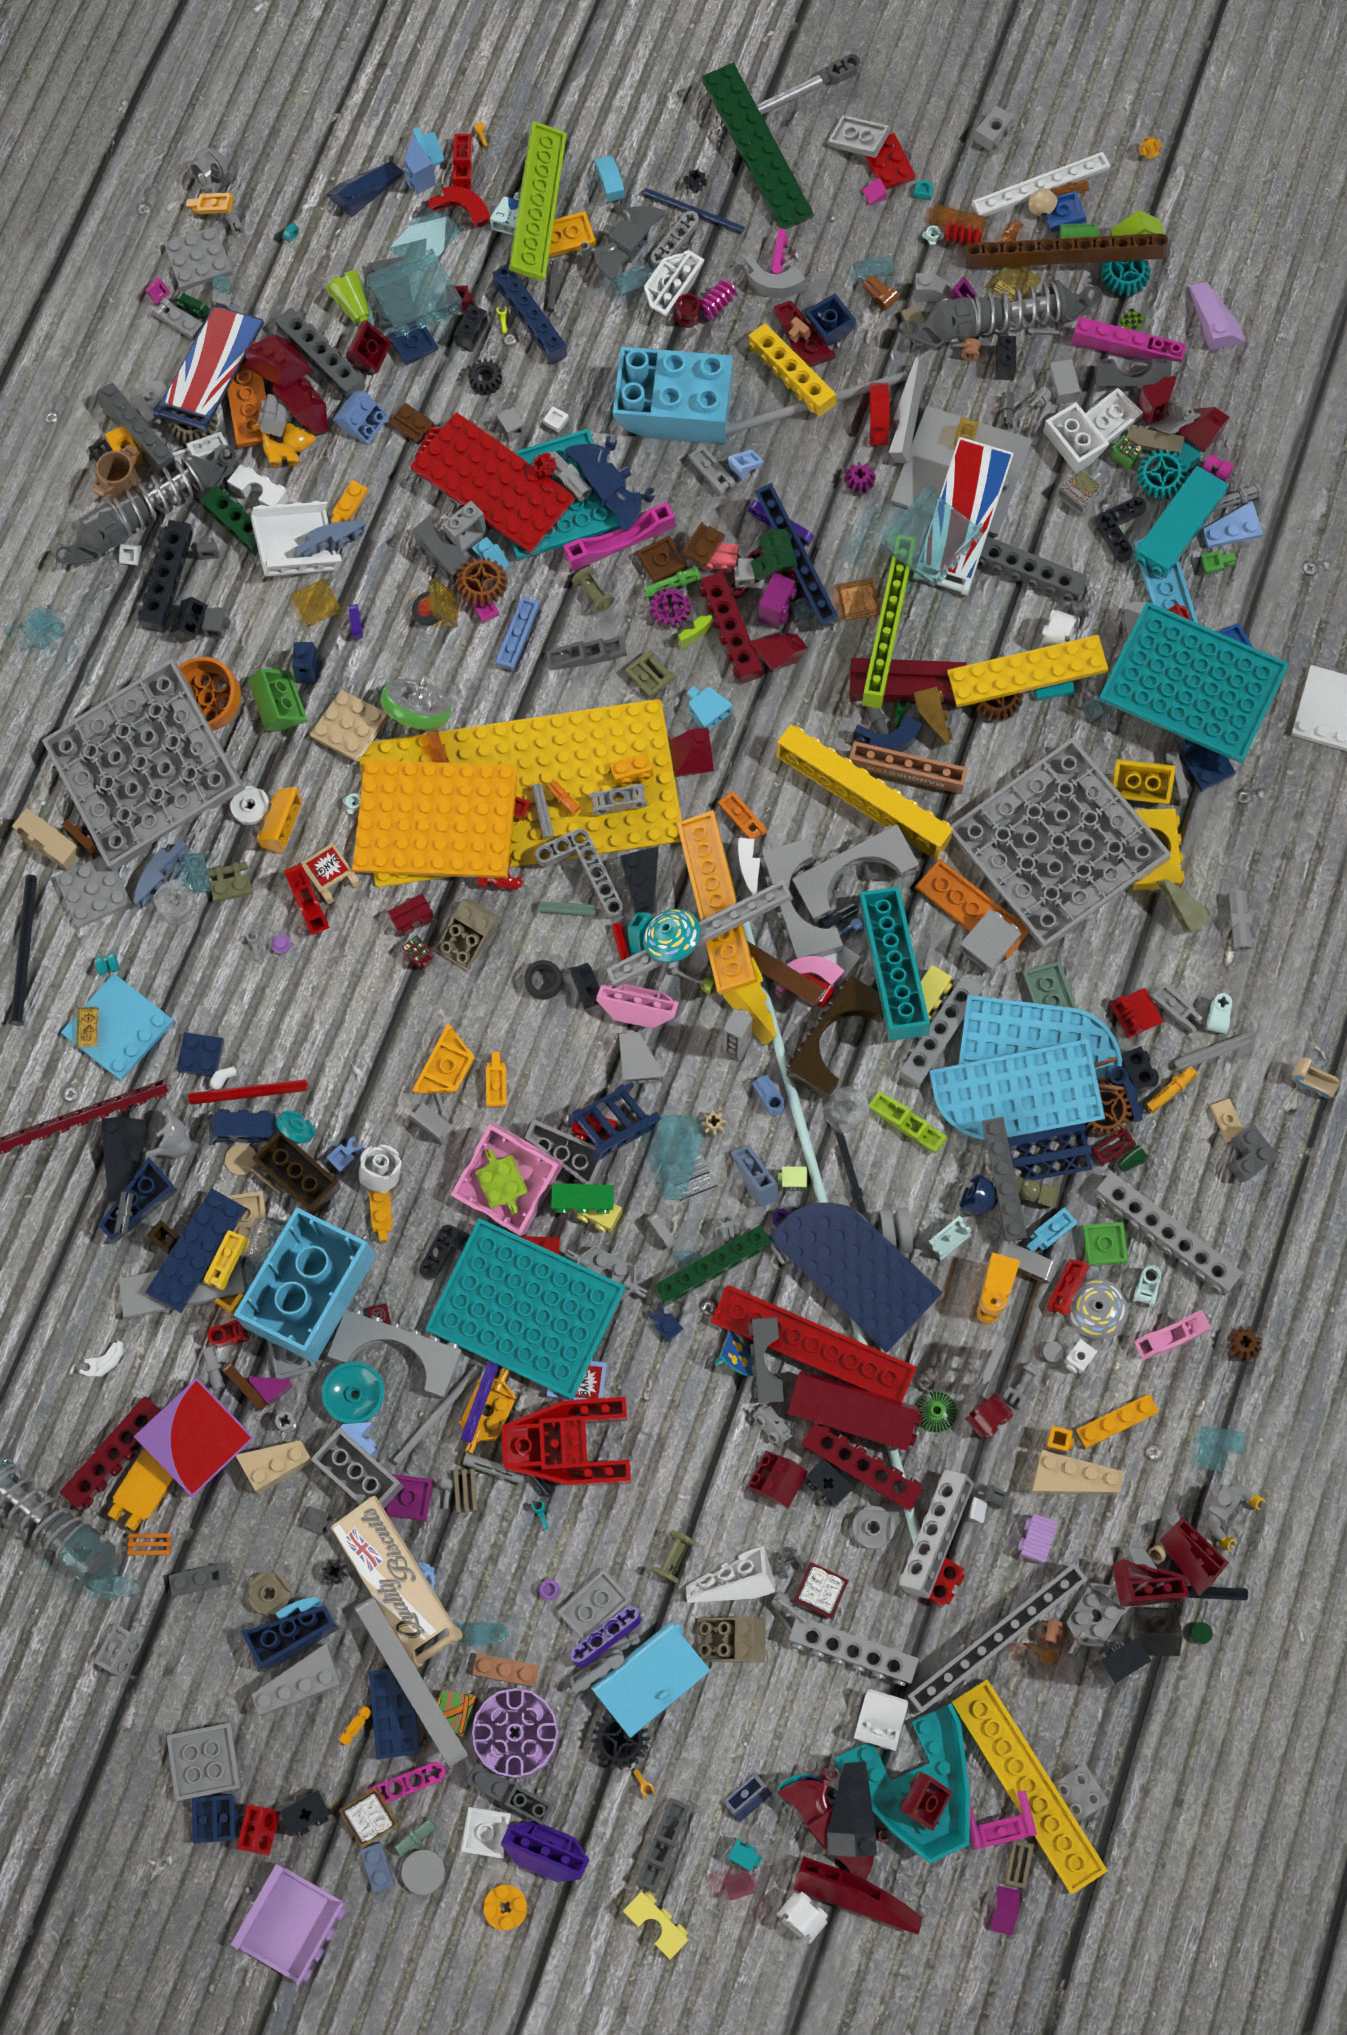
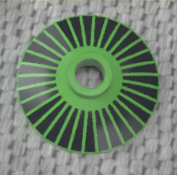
M940 1391L928 1392L919 1399L916 1405L921 1408L920 1414L923 1415L921 1426L929 1432H944L951 1428L956 1421V1404L946 1393ZM935 1407L940 1408L941 1413L935 1414L933 1412V1409Z

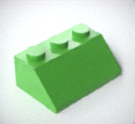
M260 668L248 679L265 730L282 731L308 721L291 671Z

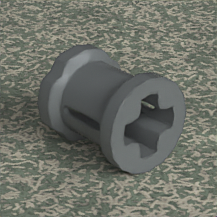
M990 1484L984 1502L990 1501L1004 1509L1011 1492H1004Z

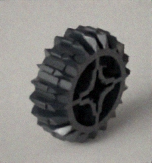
M611 1713V1719L609 1720L603 1715L604 1725L597 1722L596 1725L601 1729L600 1731L593 1730L592 1732L598 1735V1738L591 1739L592 1743H598L599 1745L594 1747L593 1751H601L597 1758L601 1759L605 1756L604 1765H607L609 1760L612 1761L611 1769L615 1768L616 1763H619L620 1770L624 1768L623 1763H627V1767L630 1769L632 1768L631 1760L639 1764L636 1756L639 1755L644 1758L645 1754L640 1752L641 1749H649V1746L643 1745V1741H650L649 1737H643V1734L648 1732V1728L637 1732L639 1742L628 1738L627 1733L624 1731V1739L632 1743H622L623 1746H619L617 1751L618 1742L614 1738H610V1736H619V1734H622L623 1728L620 1727L617 1733L605 1732L611 1724L617 1721ZM603 1738L614 1743L613 1756L606 1752L603 1746ZM624 1747L636 1748L630 1756L619 1758Z

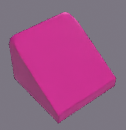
M880 178L862 189L869 205L886 200L887 191Z

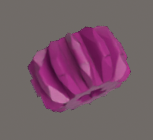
M859 461L857 466L852 463L850 468L846 469L844 481L847 489L852 488V493L859 491L861 495L863 490L868 493L870 488L874 487L876 475L874 474L873 467L868 468L867 463L861 465Z

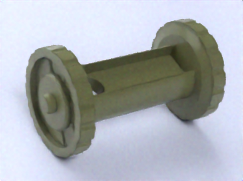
M589 566L578 571L572 578V583L575 586L582 585L594 602L592 606L593 612L598 614L608 609L614 603L615 598L612 594H604L593 578L595 570Z
M671 1530L670 1535L675 1539L661 1568L653 1567L652 1572L664 1580L677 1584L679 1579L674 1576L688 1545L695 1546L697 1542L687 1537L684 1533Z

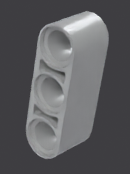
M1002 1241L997 1253L1020 1260L1017 1272L1045 1284H1050L1058 1266L1056 1262L1008 1241Z

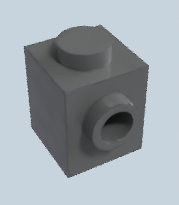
M207 607L202 626L205 636L224 639L226 629L230 627V618H228L226 610L220 607Z

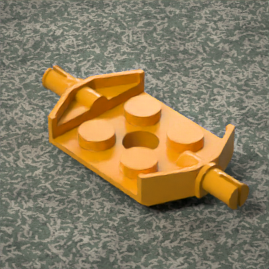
M503 1366L498 1378L496 1377L493 1381L484 1406H492L494 1413L490 1417L481 1415L471 1443H468L465 1449L470 1454H473L477 1443L498 1440L502 1431L501 1426L505 1424L516 1400V1396L508 1388L505 1381L510 1370ZM477 1380L476 1388L472 1394L468 1406L463 1414L461 1421L459 1420V1424L462 1426L463 1429L468 1419L481 1380Z

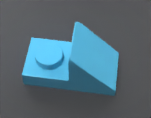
M487 537L472 547V551L479 559L482 556L483 560L486 561L489 557L491 563L496 560L498 565L503 566V571L510 567L498 544L493 545Z

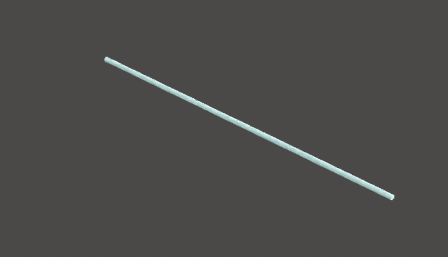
M748 921L743 924L747 941L755 945ZM762 975L763 981L760 983L763 994H767L768 999L765 1000L767 1011H770L777 1034L772 1042L818 1203L828 1202L794 1080L786 1076L788 1058L764 975ZM850 1318L856 1341L868 1345L865 1332ZM886 1445L891 1466L902 1471V1476L906 1478L898 1449ZM901 1482L896 1483L899 1493L904 1492L905 1484ZM914 1508L911 1513L904 1509L912 1541L915 1545V1538L920 1532Z

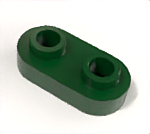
M178 292L174 298L175 305L178 308L191 312L197 318L206 317L209 312L207 305L185 293Z

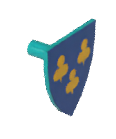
M729 1331L720 1358L715 1360L716 1366L721 1367L727 1363L737 1373L753 1376L752 1365H754V1362L749 1352L732 1331Z

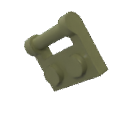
M648 650L627 667L625 673L651 699L665 686L671 684L676 679V676L669 672L654 657L655 654L651 650ZM649 662L664 678L660 679L645 663Z

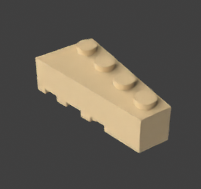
M1041 1450L1030 1494L1117 1495L1121 1490L1124 1471Z

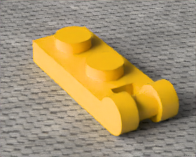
M230 1230L227 1231L205 1275V1284L215 1285L217 1289L222 1291L226 1289L228 1279L248 1240L245 1236ZM218 1271L221 1272L219 1278L216 1277Z

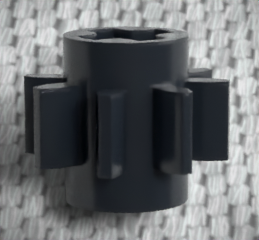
M698 169L689 170V176L684 177L686 189H690L693 193L702 192V186H707L705 172L701 173Z
M337 1559L336 1563H332L329 1560L328 1568L322 1569L327 1572L323 1579H332V1586L335 1585L336 1581L343 1584L342 1579L344 1576L349 1577L345 1573L348 1565L340 1566V1559ZM333 1568L340 1569L338 1577L331 1576L334 1573Z

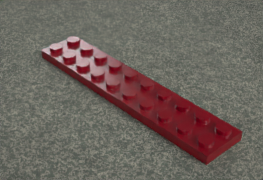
M168 1078L2 1136L0 1137V1154L12 1151V1147L17 1145L20 1148L25 1147L37 1138H39V1141L51 1137V1133L56 1131L59 1134L67 1132L73 1125L77 1124L78 1127L90 1123V1119L96 1117L97 1120L106 1118L110 1112H123L132 1104L136 1106L143 1105L148 1102L147 1099L155 1097V1099L165 1097L170 1089Z

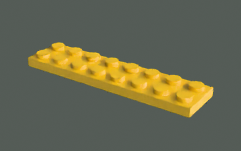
M1094 635L947 670L956 707L958 708L1107 673L1108 666L1099 635Z

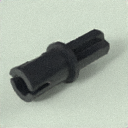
M851 903L840 910L835 909V912L821 918L820 923L824 929H829L838 923H844L843 920L858 913V907L855 903Z

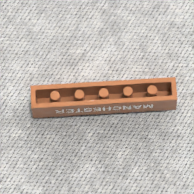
M856 741L853 743L849 758L855 766L864 768L869 773L962 794L968 770L966 767Z

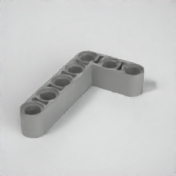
M576 829L538 847L536 859L542 867L551 866L577 854L607 917L614 920L621 917L623 913L622 902L587 831ZM583 836L586 840L583 843H577L575 839ZM562 844L568 846V849L563 852L557 848ZM544 852L550 854V857L546 860L540 858V855ZM587 853L594 855V858L590 861L585 860L583 857ZM598 870L603 874L601 877L595 878L592 876V873ZM603 888L611 890L608 895H603L600 891ZM611 905H617L619 910L613 913L608 908Z

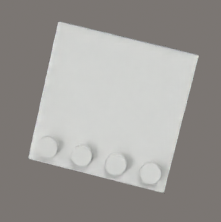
M1313 665L1310 666L1291 736L1347 752V675Z

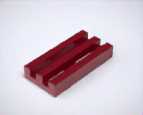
M1125 1128L1093 1147L1091 1151L1096 1155V1159L1100 1161V1165L1103 1167L1128 1152L1133 1146L1136 1147L1137 1144ZM1121 1136H1126L1125 1139L1101 1153L1098 1151ZM1130 1142L1128 1146L1124 1147L1123 1149L1119 1150L1118 1152L1114 1153L1108 1158H1103L1105 1155L1109 1154L1110 1152L1114 1151L1115 1149L1119 1148L1125 1143Z

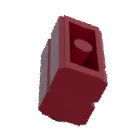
M423 893L387 911L400 936L402 934H411L414 932V928L420 925L426 926L435 918Z

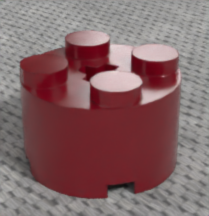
M995 1391L988 1400L985 1399L969 1413V1416L965 1417V1420L981 1438L987 1439L999 1430L996 1426L1007 1423L1014 1415L1011 1413L1013 1410Z

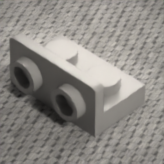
M115 1624L96 1656L94 1663L119 1677H123L144 1639Z

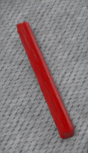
M303 1079L189 1093L188 1099L189 1103L193 1105L302 1092L308 1090V1082Z

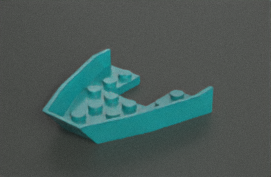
M952 1703L911 1722L929 1763L901 1777L890 1780L875 1745L871 1743H865L833 1758L840 1773L842 1772L843 1764L846 1762L866 1761L873 1812L892 1833L929 1864L969 1846L970 1791L961 1722ZM919 1771L931 1776L953 1791L933 1831L899 1812L901 1808L900 1802L903 1797L907 1796L911 1789V1780L917 1777Z

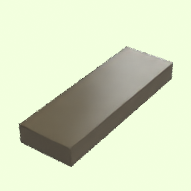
M1131 426L1126 436L1141 445L1142 449L1154 450L1156 452L1163 449V453H1166L1169 449L1170 454L1176 452L1177 456H1180L1185 440L1184 436Z

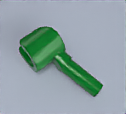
M901 699L898 700L894 727L899 726L901 716L907 712L908 701L906 706L902 707L900 706Z

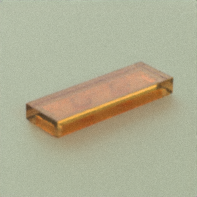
M937 204L934 205L930 218V223L945 227L949 219H951L952 225L958 221L959 227L965 222L967 229L970 224L973 225V230L980 226V232L984 230L987 222V217Z

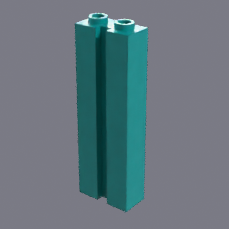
M1196 466L1136 549L1134 560L1141 566L1149 565L1156 575L1166 578L1227 493L1229 484Z

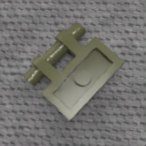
M233 862L229 866L222 867L219 865L215 866V869L208 870L209 878L217 876L218 879L217 881L210 882L215 903L253 895L249 874L241 875V871L248 870L247 862ZM224 874H235V877L224 879Z

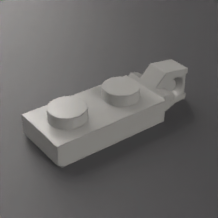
M1178 751L1166 753V765L1176 766L1173 781L1175 783V788H1173L1174 799L1178 800L1179 806H1184L1187 804L1188 794Z

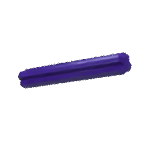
M487 1363L461 1435V1440L471 1443L498 1370V1365L495 1363Z

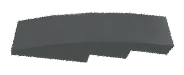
M621 635L605 641L602 638L587 643L579 641L546 651L549 670L585 666L627 656L625 639Z
M670 1797L636 1880V1886L655 1894L690 1809L689 1805Z

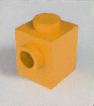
M1051 1426L1045 1450L1065 1455L1068 1450H1072L1074 1438L1071 1437L1073 1431Z

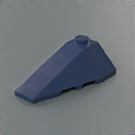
M390 161L339 183L327 193V196L352 218L404 174V171L394 162Z

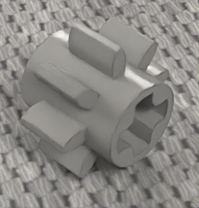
M723 1216L718 1219V1224H714L716 1237H720L722 1241L734 1240L736 1238L735 1234L740 1233L738 1221H733L731 1216Z

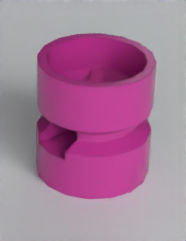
M1210 453L1202 469L1226 483L1234 464L1227 460L1220 461V457ZM1215 465L1219 467L1216 473L1212 472Z

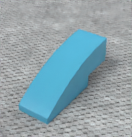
M613 156L594 159L607 202L625 198L624 186Z

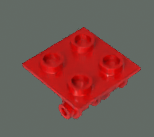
M1146 988L1125 997L1121 995L1116 998L1117 1001L1110 1003L1128 1039L1163 1023Z

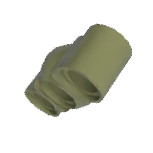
M1015 1176L1019 1198L1056 1207L1061 1188Z

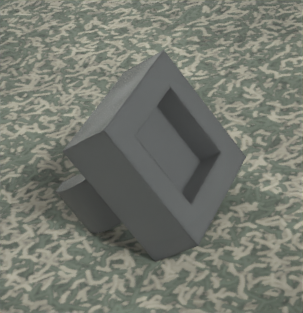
M213 537L210 538V543L205 544L204 539L201 538L200 544H197L200 560L219 558V550Z

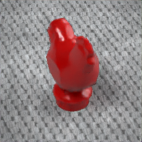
M509 857V867L511 865V857ZM509 867L507 879L477 877L479 887H487L489 883H492L497 889L509 888L518 890V888H522L523 880H521V877H511Z

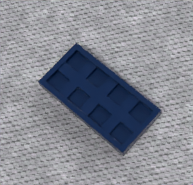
M390 1669L369 1671L376 1759L420 1754L416 1711Z

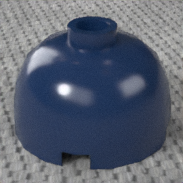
M976 1174L970 1180L973 1183L971 1187L965 1188L959 1207H961V1211L969 1215L981 1216L989 1210H993L998 1200L996 1199V1188L993 1183L986 1177Z

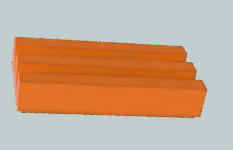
M171 1533L128 1534V1556L171 1555ZM134 1539H167V1542H134ZM134 1547H166V1550L133 1551Z

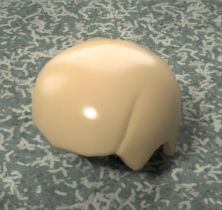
M1046 188L1036 190L1031 194L1028 201L1029 211L1037 216H1041L1042 213L1050 214L1057 205V196Z

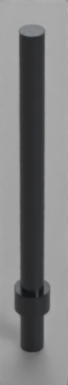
M829 1098L826 1104L852 1189L850 1193L852 1199H855L858 1212L862 1214L866 1212L862 1198L864 1194L857 1181L834 1100Z

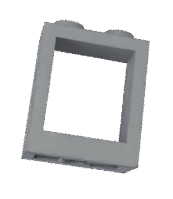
M472 501L468 502L442 524L443 530L446 533L445 538L451 544L454 543L463 554L487 535L484 514Z

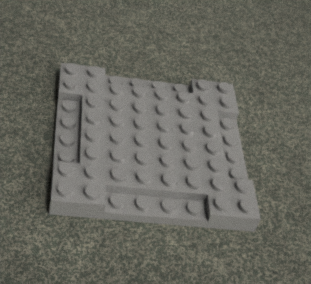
M172 658L42 740L108 868L114 871L147 851V846L208 808L214 809L245 790L229 757L225 755L194 698V693L178 663Z
M1073 737L951 825V828H953L952 839L970 861H973L1044 951L1074 930L1081 921L1136 881H1141L1171 857L1168 849Z

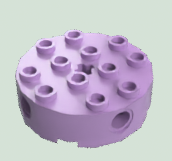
M517 1688L498 1691L484 1701L475 1715L472 1729L474 1750L482 1763L498 1775L513 1778L533 1775L547 1765L556 1751L559 1738L556 1715L549 1704L532 1691ZM513 1728L516 1729V1730H517L518 1728L521 1729V1730L519 1731V1734H520V1737H519V1738H517V1737L511 1738V1736H512V1734H513V1733L511 1732V1730H512Z

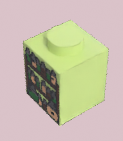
M782 1167V1173H778V1185H782V1191H806L807 1167Z

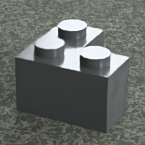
M1252 1123L1245 1126L1231 1138L1243 1155L1228 1168L1242 1183L1257 1174L1274 1160L1278 1154Z

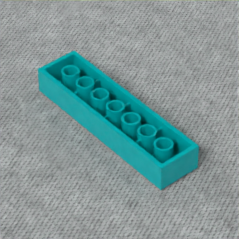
M892 887L860 892V909L889 1041L928 1036L930 1021L900 888Z

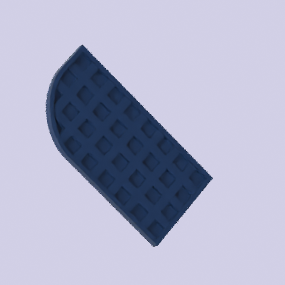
M820 1202L801 1207L788 1215L768 1237L886 1353L891 1350L943 1293L861 1213L846 1205Z

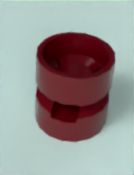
M682 294L676 300V320L684 328H692L699 322L700 302L695 295Z

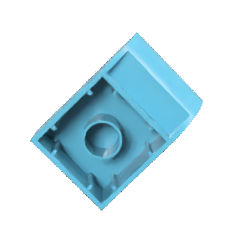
M621 347L613 407L615 420L626 430L647 438L726 444L733 383V355Z

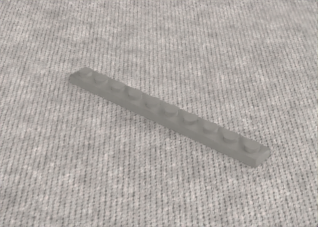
M785 880L700 921L701 935L696 947L792 900L793 897ZM643 950L607 968V972L613 986L616 988L664 963L652 959L646 950Z

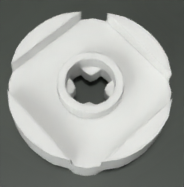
M246 786L245 790L233 797L230 809L235 819L242 825H254L264 820L266 812H269L270 802L263 790L257 789L254 786ZM248 802L255 803L252 809L245 808L248 806Z

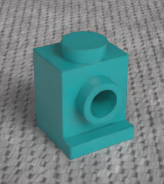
M738 1838L728 1859L749 1871L752 1868L757 1869L763 1857L756 1854L757 1849L748 1843H745L744 1846L740 1845L742 1840Z

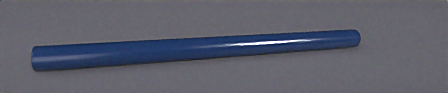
M645 188L643 191V195L686 212L694 211L701 218L739 233L744 231L745 226L648 188Z

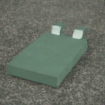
M1060 961L1022 971L1032 1003L1077 1008Z

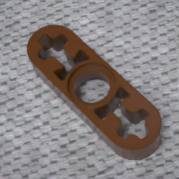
M229 1361L221 1367L260 1411L268 1405Z

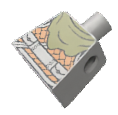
M1080 470L1058 486L1056 496L1084 517L1100 493L1101 484L1098 481L1102 478V475L1097 470H1093L1089 475L1085 471Z

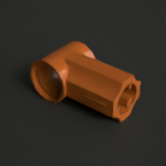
M870 275L863 283L862 288L875 299L877 306L882 311H886L899 300L897 291L893 287L885 286L875 275Z

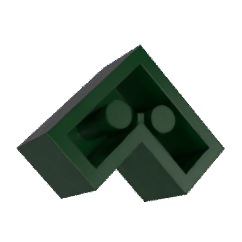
M787 529L772 530L759 536L764 555L750 561L756 580L771 578L774 573L780 574L798 565Z

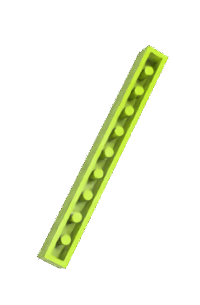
M899 535L896 538L863 694V706L882 708L916 538Z

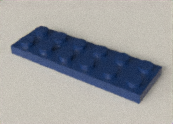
M211 1188L145 1293L181 1314L205 1277L227 1231H234L247 1208Z

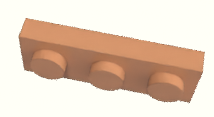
M477 1653L472 1675L535 1688L540 1666Z

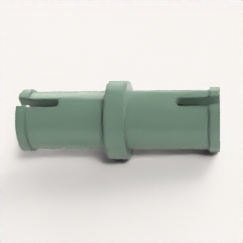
M427 1817L415 1829L411 1828L408 1831L409 1834L395 1844L394 1847L401 1856H404L416 1844L420 1845L422 1839L437 1827Z

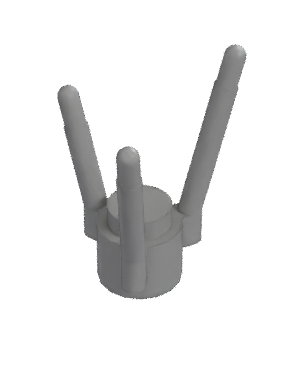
M1041 387L1037 393H1034L1013 414L1015 417L1029 404L1031 408L1034 405L1038 407L1044 406L1034 431L1035 435L1038 434L1047 410L1052 404L1050 402L1053 396L1051 391Z
M780 1591L770 1605L774 1607L773 1612L779 1616L791 1633L792 1626L781 1612L786 1613L789 1610L804 1623L808 1624L809 1620L795 1610L792 1604L794 1603L810 1612L814 1611L793 1602L794 1598L790 1594H784Z

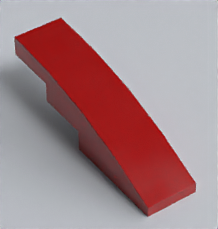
M454 134L453 186L471 190L472 134Z

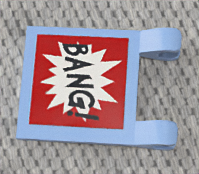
M591 1362L574 1400L603 1398L607 1363ZM549 1388L547 1389L546 1396L548 1398L572 1400Z

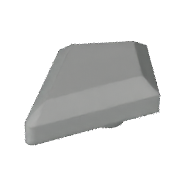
M1128 1547L1125 1549L1129 1562L1139 1565L1145 1564L1150 1568L1157 1569L1143 1547Z

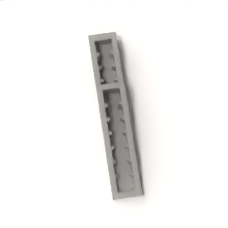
M915 357L893 419L897 430L889 454L895 463H909L926 369L919 357Z

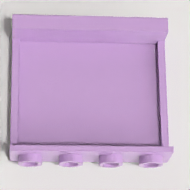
M276 1864L233 1939L231 1946L245 1951L292 1979L297 1985H301L303 1981L307 1983L313 1972L310 1968L314 1961L318 1962L324 1953V1950L321 1948L325 1941L329 1942L335 1933L333 1927L336 1921L340 1922L347 1911L344 1908L346 1903L281 1864Z

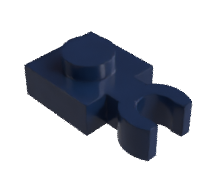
M658 1304L657 1308L660 1310V1314L654 1315L650 1310L649 1316L651 1319L658 1321L655 1328L668 1343L684 1329L671 1313L665 1316L663 1306Z

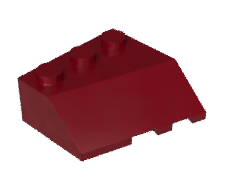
M271 334L244 350L249 370L283 388L312 372V368L290 341L275 334Z

